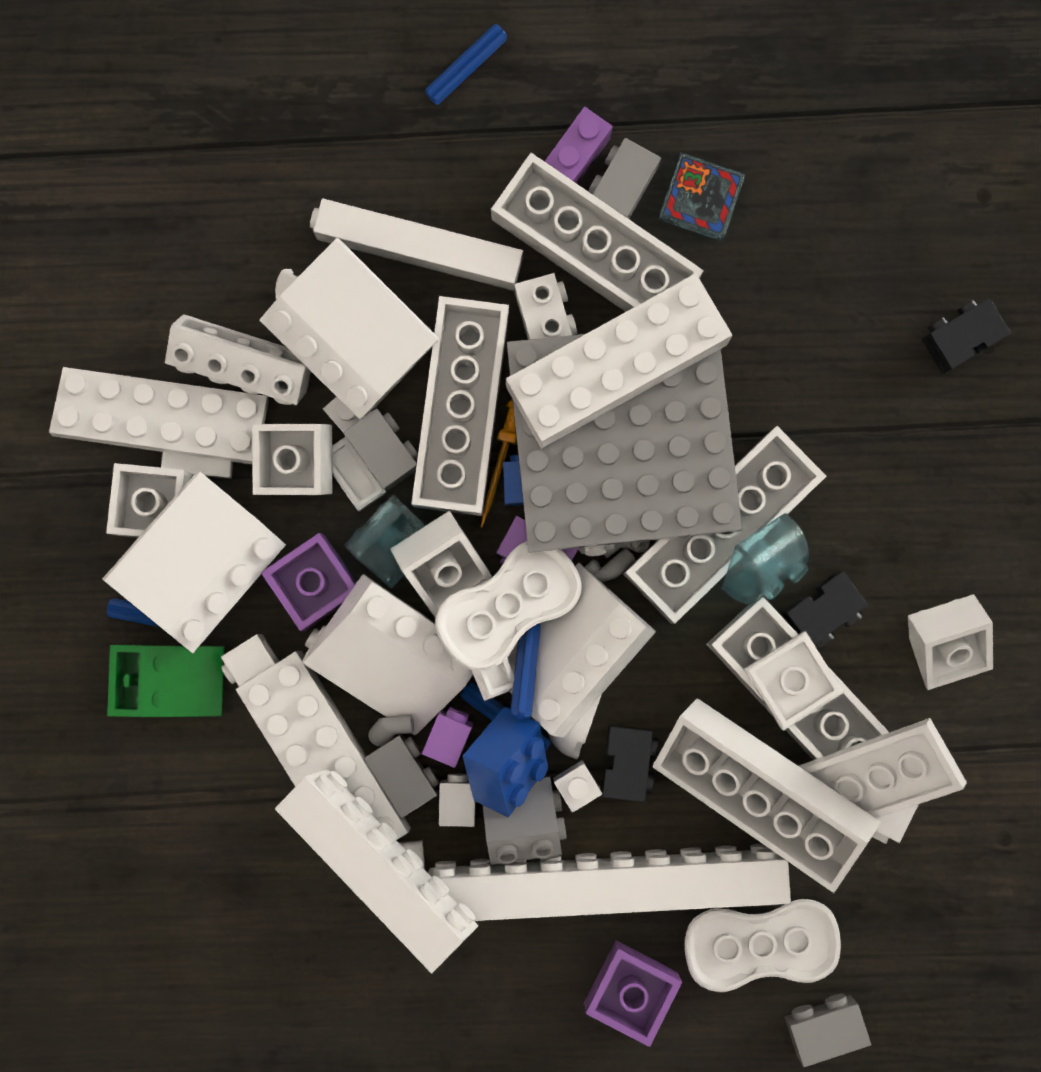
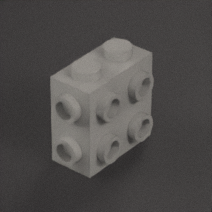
M544 777L541 781H537L528 792L525 802L520 807H516L509 817L483 805L486 841L491 865L510 864L515 861L535 858L544 859L550 856L562 855L560 840L567 839L564 817L556 818V812L562 811L559 790L552 791L550 777Z

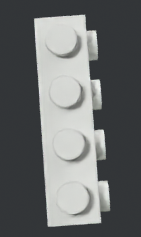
M554 273L514 284V293L528 340L577 334L573 315H566L563 302L568 301L563 281L557 283Z
M184 314L171 325L165 363L175 366L177 370L183 373H197L206 376L215 383H228L238 386L249 394H263L285 405H297L306 394L311 371L287 347Z

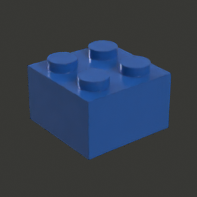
M504 707L465 752L463 760L474 801L509 817L516 807H520L525 802L528 792L535 783L544 778L548 770V763L540 723L531 718L518 720L511 716V709Z

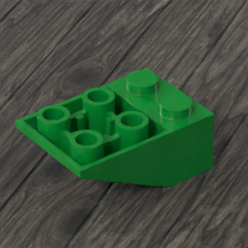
M110 645L107 716H223L224 672L221 666L224 665L221 656L225 655V647L199 646L192 653L186 647L180 645Z

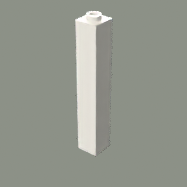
M323 198L320 207L314 208L310 220V228H313V233L319 241L332 243L335 239L339 238L350 249L514 291V284L517 283L523 260V250Z

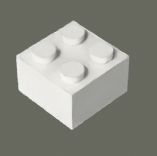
M252 424L253 495L332 494V425Z
M114 463L106 533L139 538L192 478V473L179 469Z
M450 511L390 548L400 569L434 617H436L439 607L450 595L460 590L481 585L492 578L481 557Z

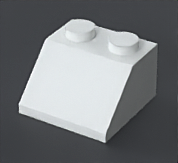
M974 594L908 615L909 640L927 690L993 669V622Z

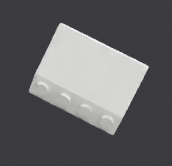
M339 238L335 239L306 268L260 318V321L360 420L376 408L439 340Z
M197 471L102 579L190 652L194 653L286 544L204 474Z
M580 563L575 566L582 583L578 602L565 615L540 623L531 717L538 721L551 736L563 738L656 632ZM518 641L507 657L513 673H515Z
M364 574L302 660L303 664L385 717L412 715L414 724L412 734L415 736L466 686L473 675L472 670L459 664L444 648L436 632L435 622Z

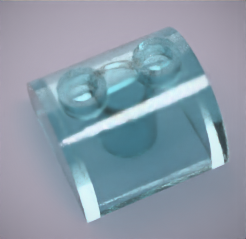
M393 494L385 503L379 506L377 512L362 527L354 532L353 536L344 545L353 556L392 589L404 576V573L400 569L390 548L422 529L425 525Z
M784 513L735 546L722 587L730 597L745 604L753 603L763 595L771 600L783 589V581L789 578L793 583H796L803 578L808 571L806 564L809 559V548L803 532L795 521Z

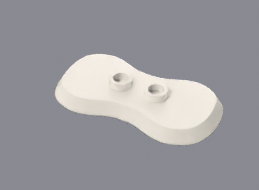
M524 542L509 554L500 570L491 579L481 585L460 590L450 595L442 603L435 619L438 637L448 653L462 666L476 671L494 668L510 655L517 641L527 630L538 623L559 618L575 606L582 589L579 573L573 562L562 550L529 553L528 542Z
M809 899L795 900L791 904H785L763 914H745L722 908L710 909L692 920L685 936V956L691 976L701 987L716 992L731 991L750 981L763 977H780L802 983L816 982L833 972L838 964L841 951L840 932L833 913L824 904Z

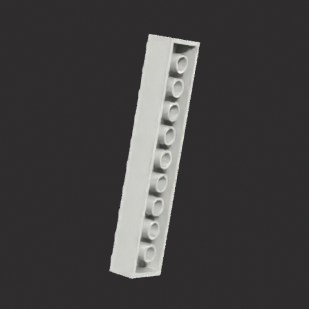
M764 844L750 845V850L737 851L736 846L715 847V852L702 853L701 848L680 849V854L667 855L666 850L655 849L645 851L646 856L635 857L631 856V852L618 851L610 853V858L596 859V854L582 853L575 855V860L561 861V856L555 855L540 859V862H526V860L510 864L491 865L490 859L471 860L470 866H456V861H440L435 863V867L428 870V874L431 877L436 876L446 884L449 889L447 894L457 904L463 903L472 911L475 916L474 921L791 904L788 861Z

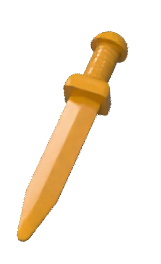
M513 400L509 401L506 405L509 408L503 430H500L497 436V440L503 443L485 501L481 528L493 502L509 444H517Z

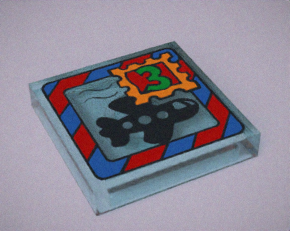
M681 153L658 220L723 241L746 174Z

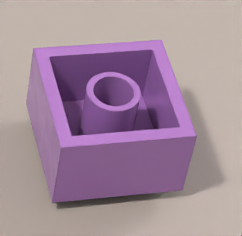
M318 533L261 572L300 631H307L338 610L357 583L327 537L322 533Z
M615 940L584 1001L585 1013L650 1047L682 984V980L677 971Z

